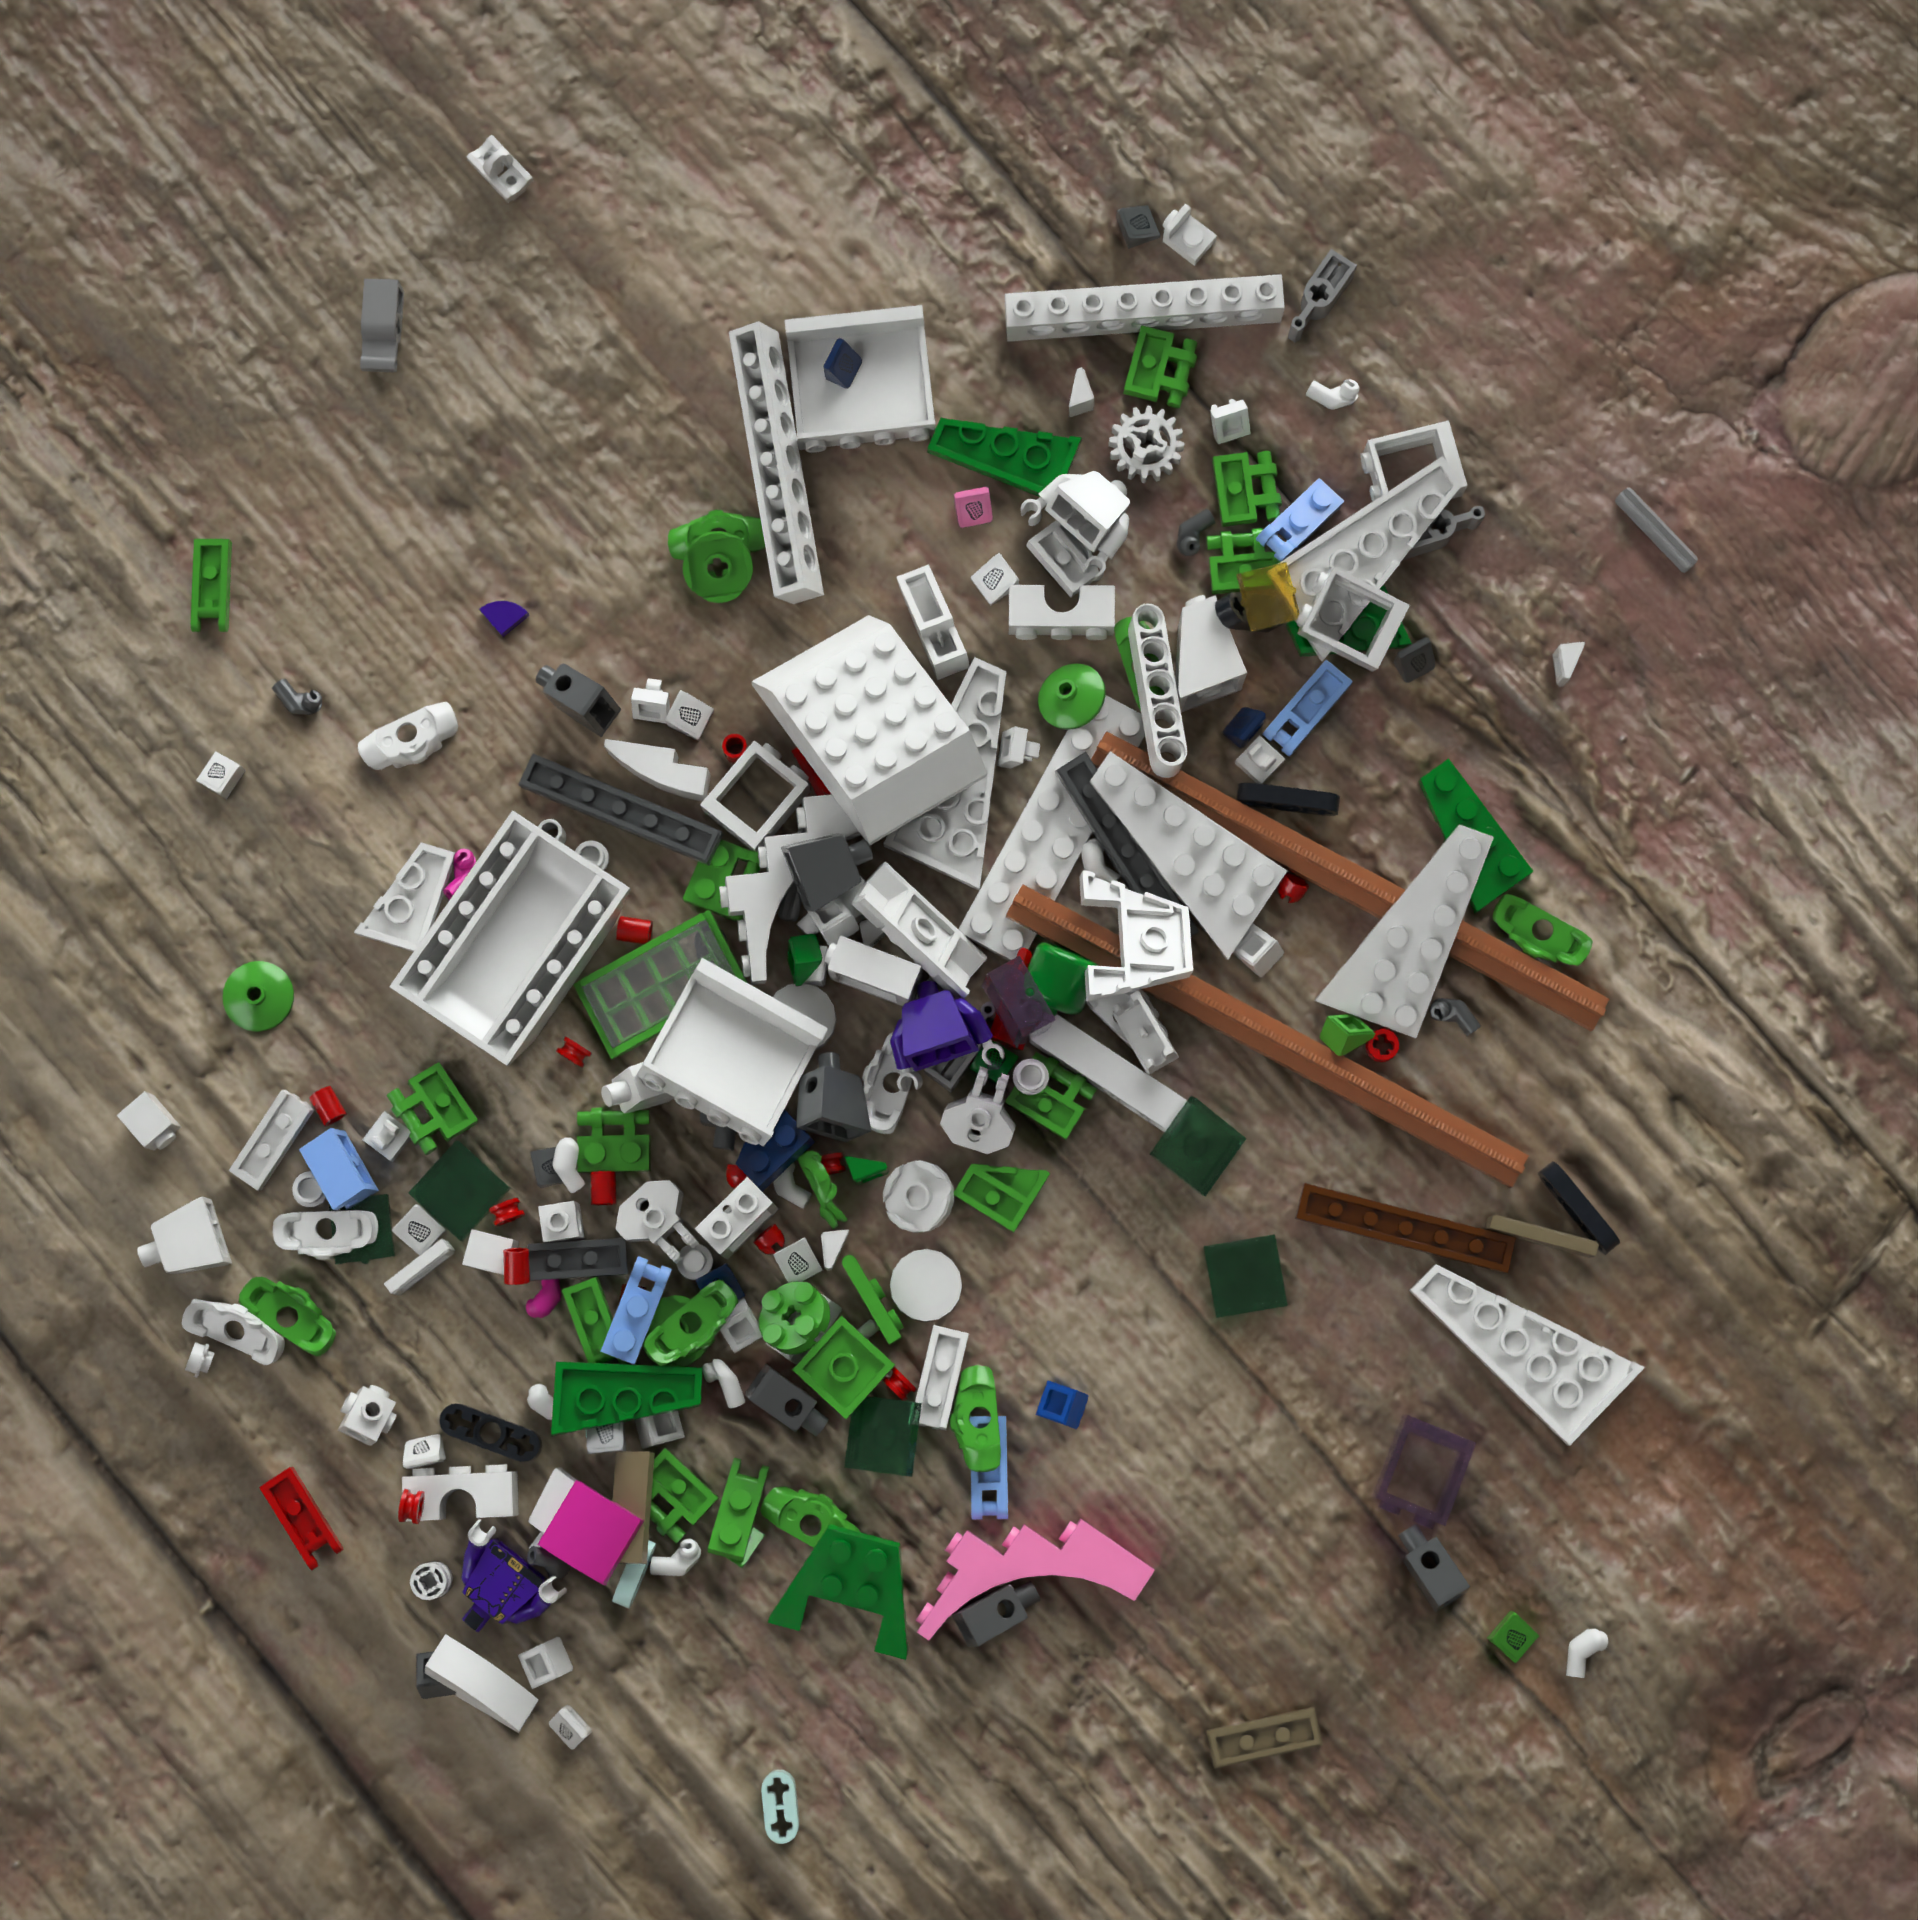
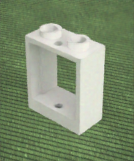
M1449 420L1367 441L1364 453H1361V464L1364 473H1370L1373 485L1370 486L1372 502L1388 492L1379 456L1433 443L1437 459L1442 456L1444 457L1462 485L1452 499L1463 495L1467 488V482Z
M1336 567L1328 570L1327 574L1321 572L1312 588V591L1317 594L1311 606L1305 604L1296 620V623L1301 625L1297 634L1371 672L1377 670L1410 605ZM1334 583L1387 610L1366 654L1312 628Z
M754 740L700 806L706 815L748 849L758 852V847L764 846V838L775 835L801 804L803 797H807L811 790L806 782L809 777L795 765L788 768L779 760L782 756L768 743H765L762 747ZM758 757L794 786V789L762 827L755 832L719 802Z
M841 935L837 944L831 942L824 959V963H827L826 968L831 980L900 1006L914 1001L917 993L916 987L923 978L920 965Z
M747 1177L695 1230L721 1256L728 1260L779 1209ZM730 1205L725 1211H723L724 1206Z

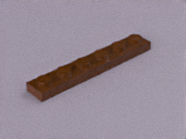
M1307 1183L1303 1184L1295 1216L1297 1220L1505 1274L1509 1271L1516 1241L1515 1237Z

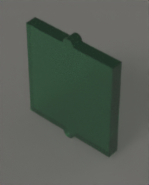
M389 1195L369 1196L347 1209L373 1212L378 1221V1234L373 1243L366 1244L360 1248H354L349 1253L334 1256L335 1265L354 1262L368 1264L370 1260L395 1257ZM329 1204V1211L346 1210L345 1206L338 1210H333ZM330 1219L333 1237L336 1233V1225Z

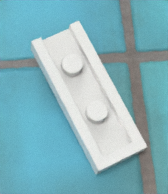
M281 1090L229 1171L257 1191L262 1190L314 1112V1109L311 1108L312 1106L307 1102L301 1101L297 1095L291 1094L287 1090Z
M933 1325L911 1417L912 1423L946 1431L969 1333Z

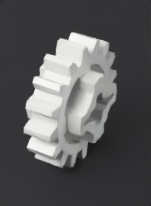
M1147 406L1145 413L1140 414L1138 408L1135 407L1133 408L1131 418L1124 413L1121 415L1120 422L1122 426L1114 424L1112 427V433L1115 436L1109 438V447L1115 449L1110 452L1111 460L1120 459L1117 464V470L1120 472L1127 468L1129 470L1128 479L1130 480L1136 474L1141 475L1142 483H1146L1148 475H1152L1156 482L1160 481L1161 471L1170 475L1173 471L1171 463L1179 465L1181 461V456L1177 452L1184 450V442L1177 440L1182 438L1183 431L1182 429L1173 430L1176 419L1172 417L1166 421L1164 419V409H1161L1155 415L1152 414L1151 406ZM1148 424V425H1145V426H1142V427H1138V428L1136 427V426H1139V425ZM1161 430L1166 434L1169 446L1167 445L1168 442L1162 440ZM1146 440L1151 441L1152 445L1149 444L1146 449L1141 447V444H1144ZM1123 443L1126 444L1125 447L1131 449V452L1133 454L1132 458H1130L1125 452ZM1153 461H1156V462H1157V463H1154V464L1145 465V464L1150 463V462H1153Z

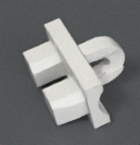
M490 135L481 147L466 156L473 167L507 203L516 200L534 182L533 177L493 135ZM505 165L508 168V170L505 171L500 177H498L497 175H499L504 170L503 167Z

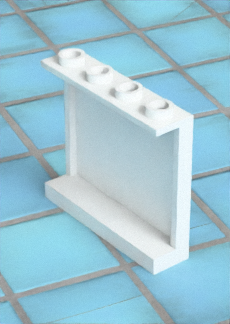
M922 305L785 320L799 450L806 449L807 452L817 453L831 446L853 449L859 447L861 443L875 442L876 445H889L894 443L896 439L909 438L910 441L918 442L933 436L936 424ZM839 338L845 340L862 359V364L848 389L826 380L823 365L836 340Z
M702 958L636 1076L643 1079L642 1082L648 1088L658 1092L663 1090L675 1097V1101L682 1107L687 1109L695 1108L706 1114L707 1119L713 1124L720 1127L727 1126L738 1132L739 1137L745 1142L764 1146L772 1137L774 1127L828 1028Z

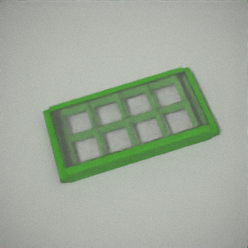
M711 910L698 914L573 984L611 1059L622 1056L659 1035L702 958L748 983L746 977H743V972Z

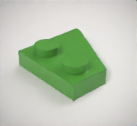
M971 1163L955 1189L954 1196L1014 1233L1050 1173L1046 1170L997 1167Z

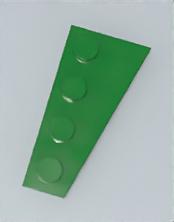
M940 418L928 445L927 453L1040 497L1038 494L1056 477L1069 473L1082 442V437L1070 436L1067 438L1053 436V433L1038 431V433L1018 431V428L1012 427L996 428L985 426L983 423Z
M1449 758L1420 778L1418 782L1435 822L1440 827L1444 842L1459 824L1494 837L1470 898L1474 914L1533 873V869Z
M556 1361L551 1436L701 1406L702 1368Z

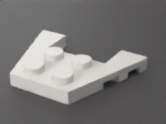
M1083 870L1079 877L1081 905L1118 909L1121 967L1087 966L1085 970L1086 1001H1094L1189 978L1193 972L1189 907L1145 892L1144 895L1126 889L1123 883L1115 880L1109 883L1095 878L1096 873Z

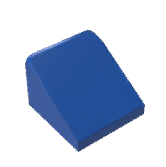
M1047 1380L1036 1415L1077 1429L1089 1396L1078 1390Z

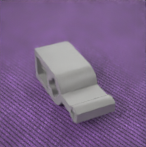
M1332 249L1328 252L1305 286L1301 299L1302 312L1299 316L1293 318L1288 339L1296 343L1301 339L1304 328L1310 319L1319 320L1329 314L1352 281L1357 267L1356 264ZM1318 296H1320V297L1323 298V299L1320 298L1317 302H1315V301L1312 300V299L1315 300Z
M364 279L361 335L363 341L360 359L362 371L397 372L398 344L401 340L404 289L399 280Z
M1475 506L1470 512L1453 516L1448 510L1443 509L1403 560L1443 548L1448 544L1456 531L1466 528L1470 530L1476 529L1485 516L1483 507ZM1436 524L1438 529L1444 528L1443 534H1440L1438 529L1432 530L1433 525Z
M988 1001L982 1005L981 1013L986 1023L992 1021L995 1017L996 1006ZM977 1044V1045H978V1048H979V1051H980V1050H981V1044ZM979 1051L955 1058L951 1065L952 1060L928 1067L925 1069V1074L952 1093L970 1068Z

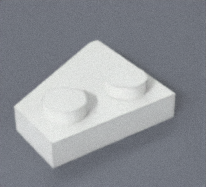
M1057 520L1028 540L1027 548L1070 598L1079 592L1080 585L1092 583L1099 572L1097 566L1091 565L1083 574L1084 565L1087 559L1093 556L1092 552Z

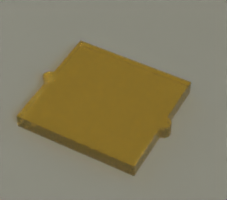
M1287 562L1236 574L1243 599L1241 605L1245 607L1251 632L1297 620L1300 613L1295 597L1296 588L1292 585Z

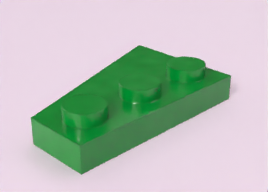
M1383 585L1380 590L1388 594L1385 585ZM1369 602L1346 633L1340 638L1339 642L1359 652L1367 651L1387 610ZM1295 620L1288 621L1286 628L1299 656H1317L1308 640L1297 634L1299 626ZM1402 622L1388 649H1400L1412 645Z

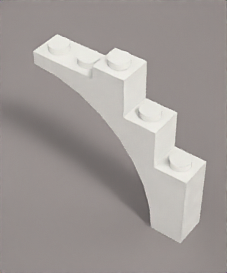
M832 794L803 797L802 807L796 808L798 829L804 828L805 833L767 836L764 838V846L758 847V859L760 868H766L767 872L726 876L725 886L719 887L721 908L728 907L729 916L743 915L744 920H737L739 941H746L747 955L741 956L743 977L750 976L751 985L766 983V950L771 924L780 902L794 883L781 847L832 834H842L846 841L861 835Z

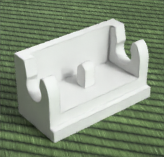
M1138 990L1130 995V1000L1125 1004H1115L1113 1006L1114 1013L1112 1014L1145 1072L1150 1075L1178 1059L1179 1056L1145 997Z

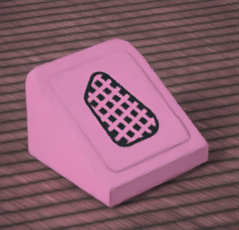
M976 488L954 494L956 515L961 528L990 523L992 521L989 488Z

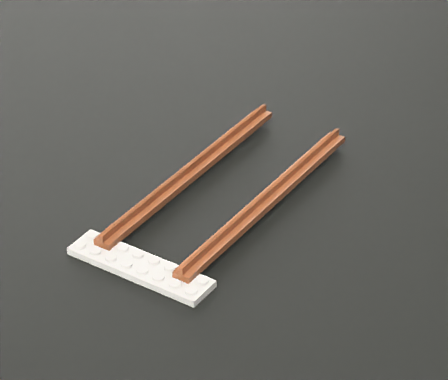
M1105 695L1104 704L1093 720L1082 727L1067 730L958 930L969 940L1012 963L1015 962L1017 953L1021 948L1029 950L1038 934L1068 951L1093 961L1097 966L1121 967L1119 935L1055 901L1077 862L1083 845L1087 843L1092 834V830L1055 771L1084 752H1087L1098 769L1111 751L1281 867L1379 919H1382L1391 906L1404 893L1405 889L1181 770L1174 777L1162 778L1156 775L1150 766L1148 753L1139 748L1145 737L1142 714ZM1463 920L1461 921L1448 956L1560 1014L1589 1031L1594 1030L1600 1017L1606 1011L1605 1007L1609 998ZM1192 974L1189 978L1141 989L1509 1188L1514 1186L1519 1174H1522L1525 1169L1524 1164L1529 1155L1343 1055H1336L1330 1048Z

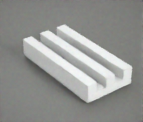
M440 1239L386 1281L384 1285L391 1294L402 1295L452 1256L455 1249L449 1241Z

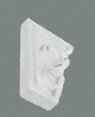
M421 842L396 875V880L384 896L378 899L373 906L372 912L363 923H360L354 933L414 952L435 922L444 895L443 889L447 886L453 869L455 852Z

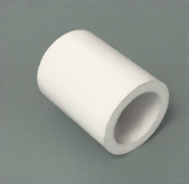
M546 819L539 824L538 827L546 833L550 829H558V835L555 839L563 844L565 843L566 833L556 820Z

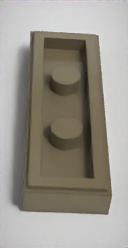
M1495 1214L1487 1218L1484 1230L1587 1258L1595 1257L1599 1247L1597 1241Z
M650 1451L616 1452L612 1501L644 1520L619 1564H647L655 1453Z
M1314 1707L1206 1730L1215 1769L1323 1745Z

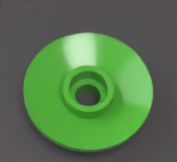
M1075 663L1058 668L1047 677L1041 686L1038 706L1042 716L1049 724L1059 729H1076L1086 725L1097 716L1104 704L1106 695L1104 681L1098 672L1088 665ZM1072 688L1069 694L1064 695L1068 689Z
M264 961L249 962L237 968L227 979L223 990V1005L228 1017L239 1027L254 1032L267 1031L281 1024L289 1015L294 1002V989L288 975L278 966ZM255 988H259L261 991L260 998L252 1001L250 999V992Z

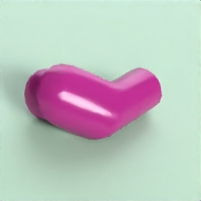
M460 849L454 855V880L443 889L444 895L449 900L476 863L473 853L468 849Z
M559 1279L541 1280L542 1289L533 1299H529L526 1303V1312L530 1317H546L557 1306L562 1297Z

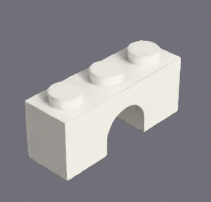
M1009 585V635H1016L1017 639L1032 640L1037 638V635H1051V638L1055 640H1068L1072 638V635H1086L1088 640H1104L1107 636H1113L1115 627L1114 585H1080L1079 601L1072 610L1067 612H1056L1047 605L1044 598V585Z
M507 1464L485 1465V1473H471V1466L449 1467V1474L435 1475V1468L412 1469L413 1476L402 1477V1493L404 1489H410L412 1494L424 1491V1508L420 1521L446 1519L447 1499L458 1489L469 1492L474 1498L476 1518L519 1515L517 1471L507 1472Z

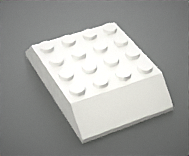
M870 615L752 681L754 689L869 846L987 777L988 773L969 728L889 623Z
M512 810L389 987L506 1066H509L535 1041L613 928L630 892V888Z

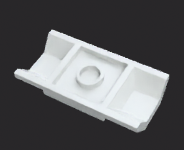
M885 861L861 886L851 904L877 928L882 927L881 930L888 936L889 940L906 952L914 960L915 964L920 965L929 974V977L943 990H950L955 999L965 998L970 992L966 987L970 977L986 961L987 956Z

